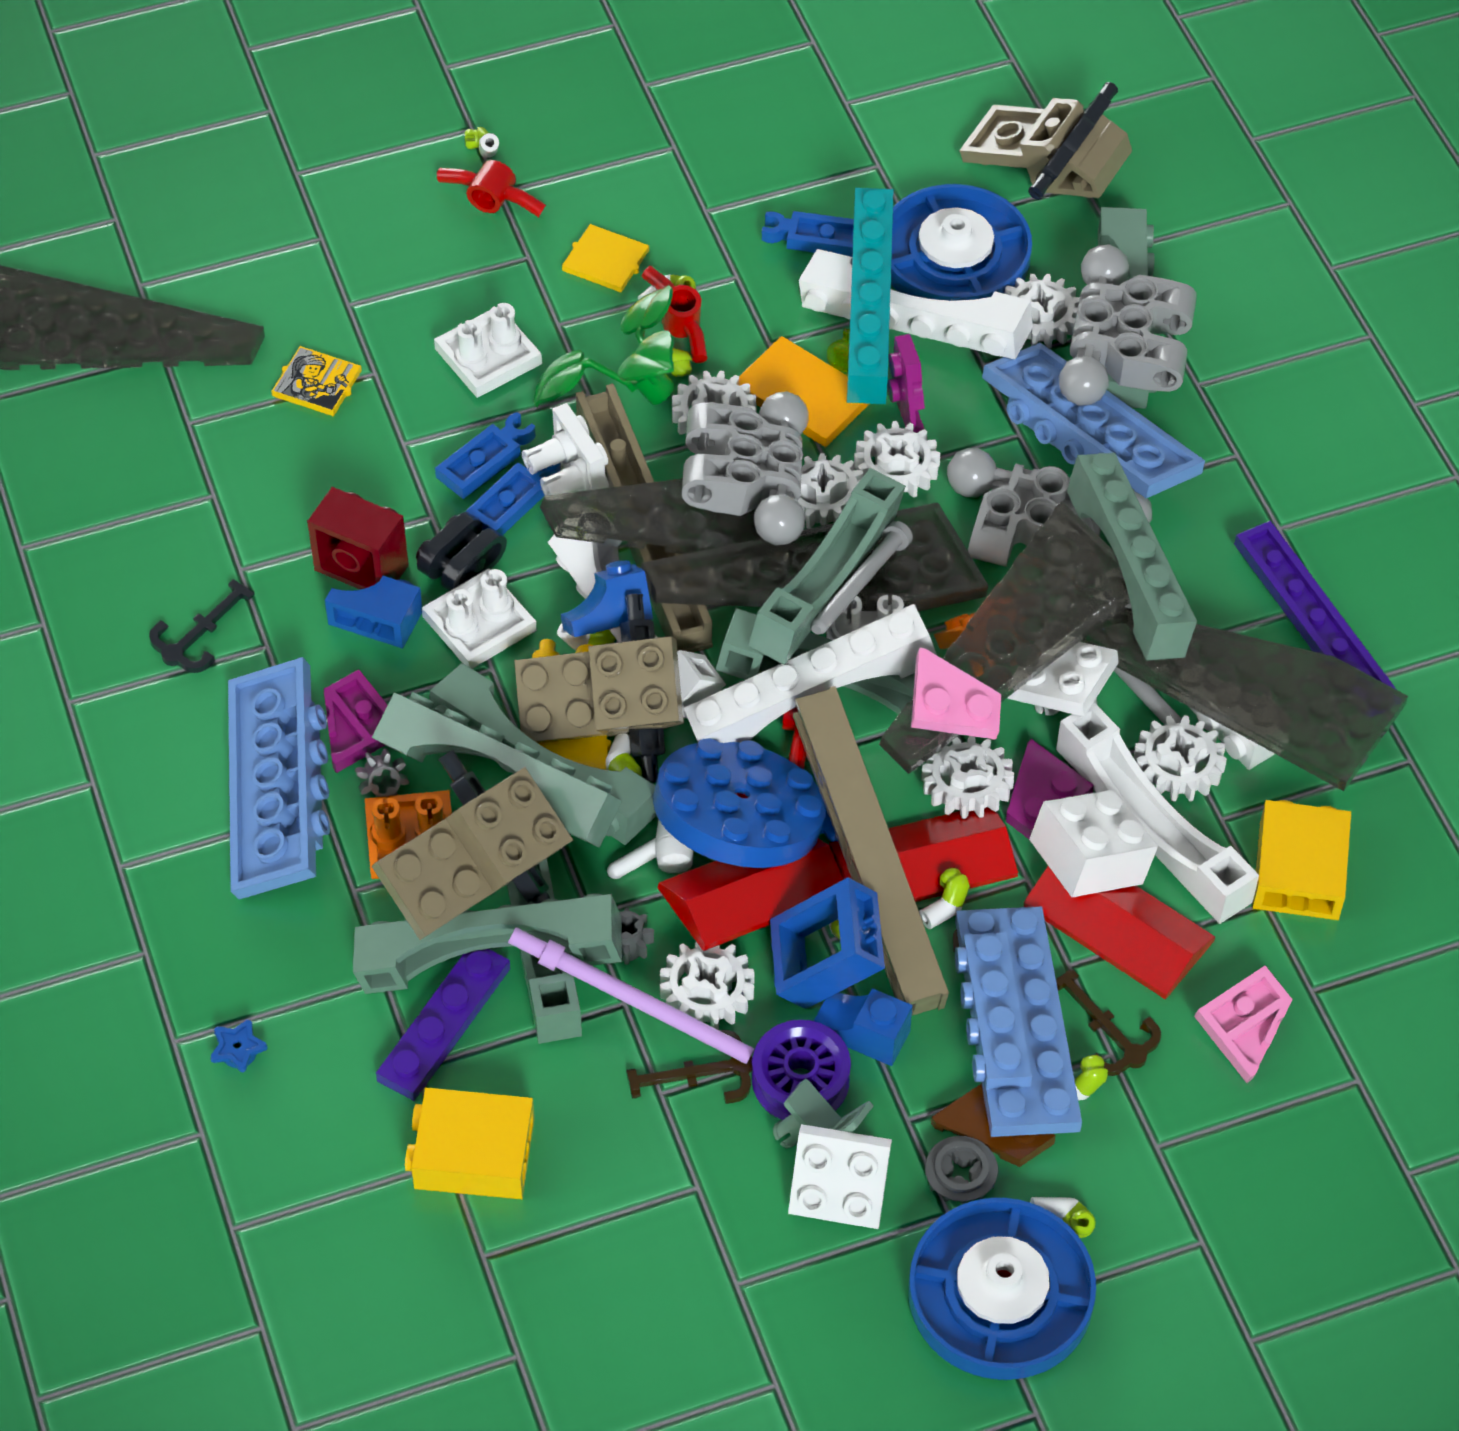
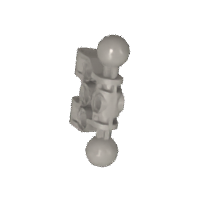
M1110 244L1090 249L1081 263L1082 278L1087 285L1080 294L1070 345V355L1073 359L1066 362L1059 375L1061 393L1068 401L1078 406L1091 405L1101 400L1109 386L1108 374L1119 386L1167 392L1177 390L1183 383L1187 348L1178 340L1152 333L1169 335L1187 333L1193 324L1197 300L1196 291L1191 286L1181 282L1146 275H1137L1127 280L1130 273L1127 256L1120 249Z
M786 391L777 392L767 397L760 408L759 414L752 408L729 404L698 403L692 406L687 413L686 446L695 455L686 459L683 466L682 498L693 507L737 516L756 509L754 525L757 533L764 541L777 546L785 545L798 539L805 526V514L802 506L798 503L801 497L803 458L801 434L809 421V412L805 402L798 395Z
M966 448L957 452L947 466L949 484L956 493L964 497L977 498L984 495L971 535L967 557L1007 567L1012 549L1017 543H1023L1032 549H1047L1051 554L1045 577L1085 587L1101 529L1091 518L1078 517L1067 493L1071 477H1068L1062 469L1052 466L1043 467L1040 470L1035 468L1029 470L1025 469L1024 465L1015 464L1013 471L997 468L990 454L979 448ZM1134 491L1150 524L1152 520L1151 502L1148 498Z

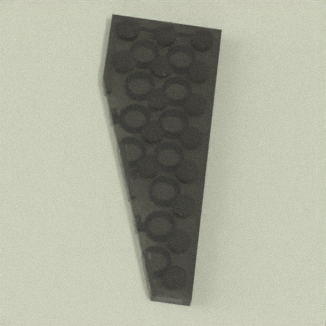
M0 265V369L20 370V365H40L41 370L56 369V364L81 365V369L143 367V362H163L164 367H178L179 361L204 362V366L252 365L265 338L264 326Z
M937 502L898 510L894 521H900L910 528L913 535L912 542L906 549L896 550L857 595L862 601L861 611H878L877 602L881 596L888 595V605H891L892 595H896L903 600L904 608L914 604L919 612L986 597L989 585ZM834 524L805 529L798 539L785 545L775 546L761 538L641 563V569L645 571L648 591L655 603L762 607L777 587L783 589L801 571ZM882 536L881 539L878 541V543L875 545V547L872 549V551L869 553V555L866 557V559L872 554V552H873V551L878 547V545L884 540V539H883V536Z
M1081 596L1074 598L1055 622L1054 633L1062 638L1117 650L1119 662L1116 666L1117 668L1342 791H1345L1403 710L1408 698L1402 692L1334 656L1199 624L1195 626L1185 658L1146 661L1132 632L1134 628L1132 609Z

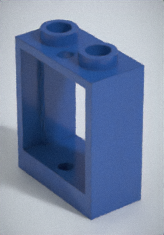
M849 877L770 919L776 995L804 1009L885 969L877 892ZM838 920L841 951L807 968L805 937Z

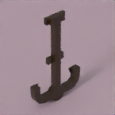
M1070 969L1056 979L1058 991L1064 988L1090 1015L1093 1021L1088 1026L1092 1031L1095 1032L1101 1027L1124 1052L1123 1058L1114 1064L1104 1061V1069H1108V1076L1118 1075L1129 1067L1136 1069L1144 1066L1147 1055L1158 1047L1161 1039V1030L1152 1018L1148 1017L1145 1019L1140 1027L1141 1030L1150 1033L1151 1038L1142 1045L1132 1044L1111 1022L1114 1019V1015L1109 1010L1103 1013L1076 985L1074 980L1079 975L1074 969Z
M719 1030L741 1041L740 1037L735 1032L730 1030ZM751 1056L747 1064L731 1057L730 1060L693 1066V1061L691 1060L684 1062V1068L638 1076L635 1069H629L626 1072L632 1099L641 1097L640 1087L686 1079L688 1086L692 1087L697 1086L696 1078L733 1072L740 1076L741 1087L734 1091L724 1092L725 1104L740 1102L750 1093L751 1080L749 1073L753 1070V1058Z

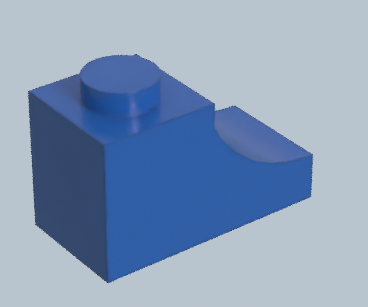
M627 560L607 564L605 571L594 573L595 584L589 596L576 608L560 614L563 630L573 637L620 627L622 622L628 621L625 596L643 594L645 620L653 619L645 571Z
M382 576L375 585L361 590L345 591L331 588L325 599L328 625L402 649L422 614L420 587L414 586L406 580H395L386 576Z
M873 988L868 995L864 996L847 995L838 992L825 999L814 1021L826 1025L835 1031L845 1042L847 1048L892 1066L910 1033L913 1005Z

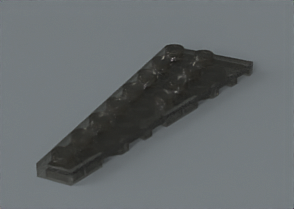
M1061 501L1055 506L1054 511L1043 526L1041 525L1025 550L1015 559L1007 574L1000 583H997L975 612L964 631L951 644L942 659L1001 694V702H1003L1130 603L1125 580L1113 549ZM913 698L905 705L883 734L879 744L908 774L960 735L912 728Z

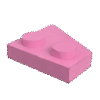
M919 648L916 656L911 727L996 740L1000 726L1001 694L929 650Z
M1263 966L1198 1009L1194 1017L1244 1081L1248 1083L1257 1073L1259 1065L1293 999L1269 969Z

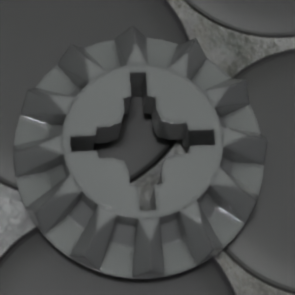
M954 1136L940 1141L929 1152L925 1164V1175L927 1176L931 1191L935 1190L939 1193L945 1202L949 1200L959 1201L962 1205L972 1200L983 1199L986 1193L994 1189L998 1174L997 1161L992 1151L981 1141L967 1136ZM952 1161L962 1169L968 1166L972 1167L969 1170L970 1183L968 1180H964L962 1176L951 1177L954 1168Z

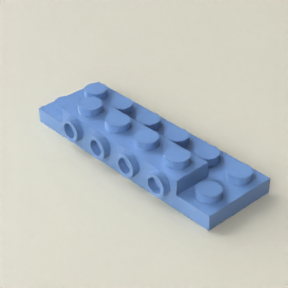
M1042 343L1021 350L1015 360L1003 357L984 365L982 378L1008 397L1006 411L1011 421L1015 424L1023 423L1035 432L1038 441L1042 444L1050 443L1062 451L1064 459L1069 464H1075L1077 455L1115 453L1132 489L1145 498L1167 490L1203 472L1204 459L1106 390L1102 399L1091 405L1078 406L1068 401L1061 393L1059 385V375L1067 361Z
M303 657L228 680L231 892L238 899L316 877V850L323 849V836L330 833L329 819L322 810V800L329 797V788L326 779L321 775V765L328 762V753L323 741L320 740V730L327 727V719L323 708L311 700L310 665Z
M1021 907L956 911L955 924L959 947L955 948V967L957 974L964 973L965 982L961 983L960 990L961 1004L963 1009H970L971 1018H968L966 1023L967 1041L969 1045L976 1046L977 1055H973L972 1059L973 1078L975 1082H982L990 1137L1080 1132L1082 1118L1043 908Z

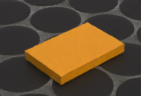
M783 336L774 342L739 376V386L747 383L750 385V394L756 395V405L759 407L762 406L767 397L777 392L788 391L798 395L805 402L809 412V421L803 434L825 448L869 405L865 403H847L848 376Z

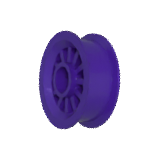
M810 1020L787 1021L767 1031L755 1047L752 1059V1087L758 1102L771 1115L781 1120L791 1115L785 1108L784 1102L798 1084L805 1079L816 1088L835 1111L844 1102L850 1084L851 1058L845 1042L831 1028ZM803 1068L810 1072L807 1074H796L793 1070Z

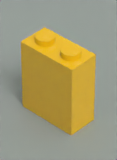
M1265 800L1259 829L1256 872L1259 874L1253 899V909L1339 920L1346 894L1351 811L1338 810L1331 806L1315 807L1300 805L1287 800Z
M425 1088L423 1103L415 1104L413 1110L412 1131H418L416 1143L408 1144L405 1157V1171L412 1172L414 1189L522 1200L535 1120L533 1098Z

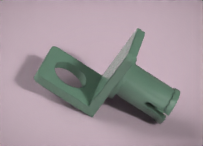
M805 1079L798 1084L784 1102L785 1108L791 1115L774 1124L773 1134L775 1139L779 1140L787 1133H790L791 1136L783 1140L780 1145L785 1148H791L798 1142L801 1124L852 1132L870 1112L873 1104L867 1101L841 1118L816 1088Z

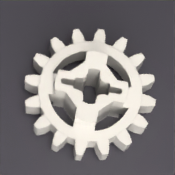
M1030 274L1028 282L1017 278L1015 287H1005V294L1031 300L1033 328L1027 339L1031 340V346L1038 344V342H1044L1047 348H1052V340L1056 339L1064 344L1066 343L1067 334L1073 335L1080 297H1075V287L1064 288L1065 279L1063 278L1054 283L1051 282L1050 274H1046L1043 280H1038L1035 274Z
M704 371L703 379L700 380L691 375L689 376V386L679 384L678 395L672 396L673 423H678L679 434L686 433L687 413L691 404L692 406L698 403L729 404L752 408L756 411V395L750 394V385L747 383L739 386V376L737 375L729 380L725 379L724 371H719L717 377H711L708 371Z
M893 421L890 429H886L880 423L877 424L876 434L868 430L864 432V441H857L854 465L855 469L862 470L864 475L869 468H872L905 485L904 492H908L914 498L917 497L918 487L929 490L930 481L937 480L940 452L936 451V440L927 441V431L925 429L915 433L913 432L912 423H909L905 429L899 428L897 421ZM872 456L875 457V465L871 460ZM919 456L923 461L922 464L919 463Z
M820 453L818 461H813L808 456L804 457V465L801 471V497L798 503L802 506L805 514L806 528L810 529L815 523H821L822 530H827L830 522H836L849 500L852 490L864 476L862 470H855L852 460L842 464L841 455H836L831 461L826 460L824 453Z
M1171 715L1166 716L1164 726L1155 720L1152 721L1149 732L1141 731L1133 757L1151 783L1156 785V789L1160 794L1164 791L1170 792L1171 801H1176L1179 794H1185L1189 801H1193L1195 791L1197 790L1204 796H1207L1211 785H1219L1227 758L1223 757L1225 744L1216 743L1218 732L1216 730L1208 733L1204 732L1205 722L1202 720L1195 726L1190 725L1189 717L1185 715L1181 723H1175Z
M954 736L952 737L951 746L948 747L946 744L939 742L937 743V753H927L926 764L922 767L924 794L931 795V804L933 806L944 803L945 814L947 815L957 809L960 810V815L963 819L967 818L969 811H975L979 818L984 817V808L988 807L996 812L999 810L1000 800L1008 802L1010 798V789H1013L1014 784L1012 759H1004L1005 749L1002 747L991 750L990 739H986L982 744L975 743V737L969 736L967 742L961 743L960 739Z
M697 942L695 943V948L691 950L685 944L679 945V957L669 954L667 956V968H661L660 983H662L660 984V998L666 999V1004L703 1023L710 1022L711 1027L718 1030L719 1020L725 1019L732 1025L735 1023V1011L743 1014L747 1013L748 1000L754 999V969H748V957L746 955L735 958L736 946L733 944L729 945L725 950L720 949V945L706 951H703ZM685 972L687 976L682 979V985L678 987V982ZM736 981V988L729 996L727 991L732 989V983Z

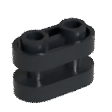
M463 512L452 516L438 534L431 540L428 539L421 544L416 553L417 569L432 580L441 577V585L448 591H451L485 570H491L503 556L507 546V539L492 528L482 531V522L468 512Z

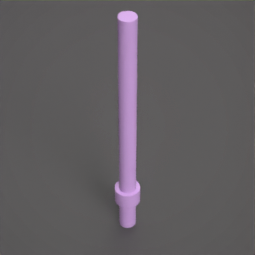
M516 927L508 941L509 944L539 958L538 963L552 971L556 967L747 1064L753 1053V1047L564 952L566 947L551 939L547 943Z

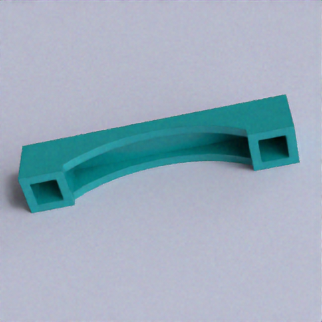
M855 188L847 403L886 404L894 189Z

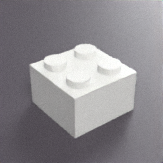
M1115 790L1043 801L1029 839L1071 897L1142 885L1158 848V845Z

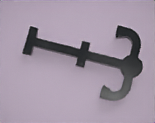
M233 579L228 584L233 592L206 617L198 613L193 618L198 624L177 644L167 645L159 639L169 627L160 620L151 629L149 634L152 647L161 653L163 662L168 666L178 665L191 673L205 671L215 662L213 655L204 651L201 660L190 661L184 657L183 652L207 630L211 633L216 630L217 625L215 623L240 599L250 600L255 595L254 592Z

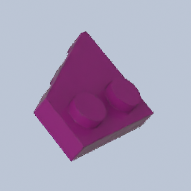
M905 334L895 336L894 353L888 356L892 379H888L887 392L892 403L897 402L905 427L912 423L913 432L918 433L925 429L918 410L925 409L921 362L911 335Z
M359 669L324 688L332 764L334 771L338 773L366 757L365 753L371 754L386 746L373 739L372 736L388 705Z
M1031 739L1027 743L1007 810L1006 822L1030 839L1043 801L1093 793L1094 785Z

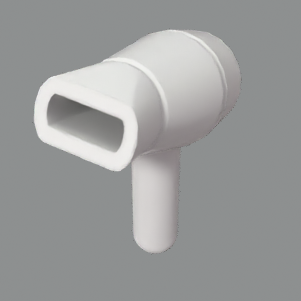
M658 819L656 838L611 863L607 868V874L612 879H619L656 857L658 867L662 871L667 873L685 872L692 866L694 851L675 839Z

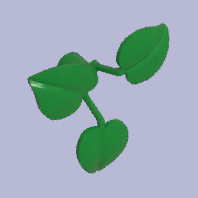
M668 285L645 295L625 313L621 321V331L625 335L635 333L640 345L636 351L632 352L619 367L618 373L590 358L584 359V353L581 350L571 351L559 357L545 370L535 390L534 405L538 408L539 404L549 402L569 392L580 381L585 368H593L625 385L631 392L638 389L652 405L660 404L666 400L675 388L674 382L666 375V373L674 372L672 358L674 337L667 330L654 333L646 339L644 334L646 329L657 325L667 313L673 295L672 287Z

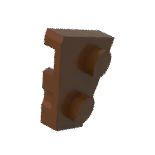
M982 1083L931 1117V1125L941 1132L946 1129L959 1136L977 1139L984 1143L992 1152L996 1153L1000 1159L1018 1167H1021L1055 1144V1134L990 1137Z

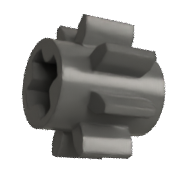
M387 748L383 749L381 755L372 756L368 752L365 753L367 762L364 768H355L356 775L366 779L358 787L362 795L372 791L374 798L398 795L397 790L400 784H409L408 777L398 773L406 766L403 758H397L392 761ZM387 769L390 776H383L381 782H376L374 776H381L382 771Z
M625 908L624 911L620 912L622 961H624L625 965H628L630 961L637 959L639 956L644 959L647 958L646 944L654 943V929L647 928L646 914L639 916L635 912L630 911L629 908Z

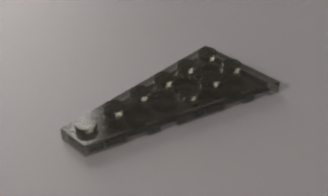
M683 478L544 496L540 505L545 518L557 538L602 544L608 538L628 541L629 547L644 549L646 544L664 546L665 552L723 560L728 555L749 557L750 563L765 565L767 560L780 561L785 563V568L798 570L804 561L794 541L785 545L775 546L764 541L759 536L754 525L756 509L737 516L713 512L687 504L682 498Z

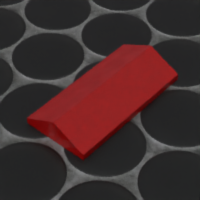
M988 807L984 808V817L981 818L978 817L975 811H969L967 818L963 819L961 818L960 811L949 815L946 814L888 828L915 902L942 896L945 888L940 885V876L949 868H957L961 875L967 876L969 889L1018 877V870L1007 828L997 812ZM830 842L829 847L843 880L848 877L851 878L839 842Z
M818 838L816 845L807 855L786 865L751 868L713 861L659 882L657 888L701 949L706 951L770 925L771 918L843 880V877L829 845Z
M1047 866L1023 903V907H1042L1046 922L1165 1000L1215 941L1214 935L1138 886L1071 897L1049 866Z

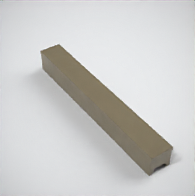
M614 384L606 385V392L587 397L584 391L577 392L576 416L581 415L584 418L589 429V436L594 443L599 442L607 454L608 464L605 465V475L609 483V489L606 491L636 566L645 571L649 597L665 637L671 636L676 639L677 652L682 650L694 653L712 648V620Z
M836 686L829 687V690L796 698L795 704L798 712L793 713V718L851 878L877 892L885 972L894 997L913 1005L912 1015L936 1008L938 1010L944 1009L949 994Z

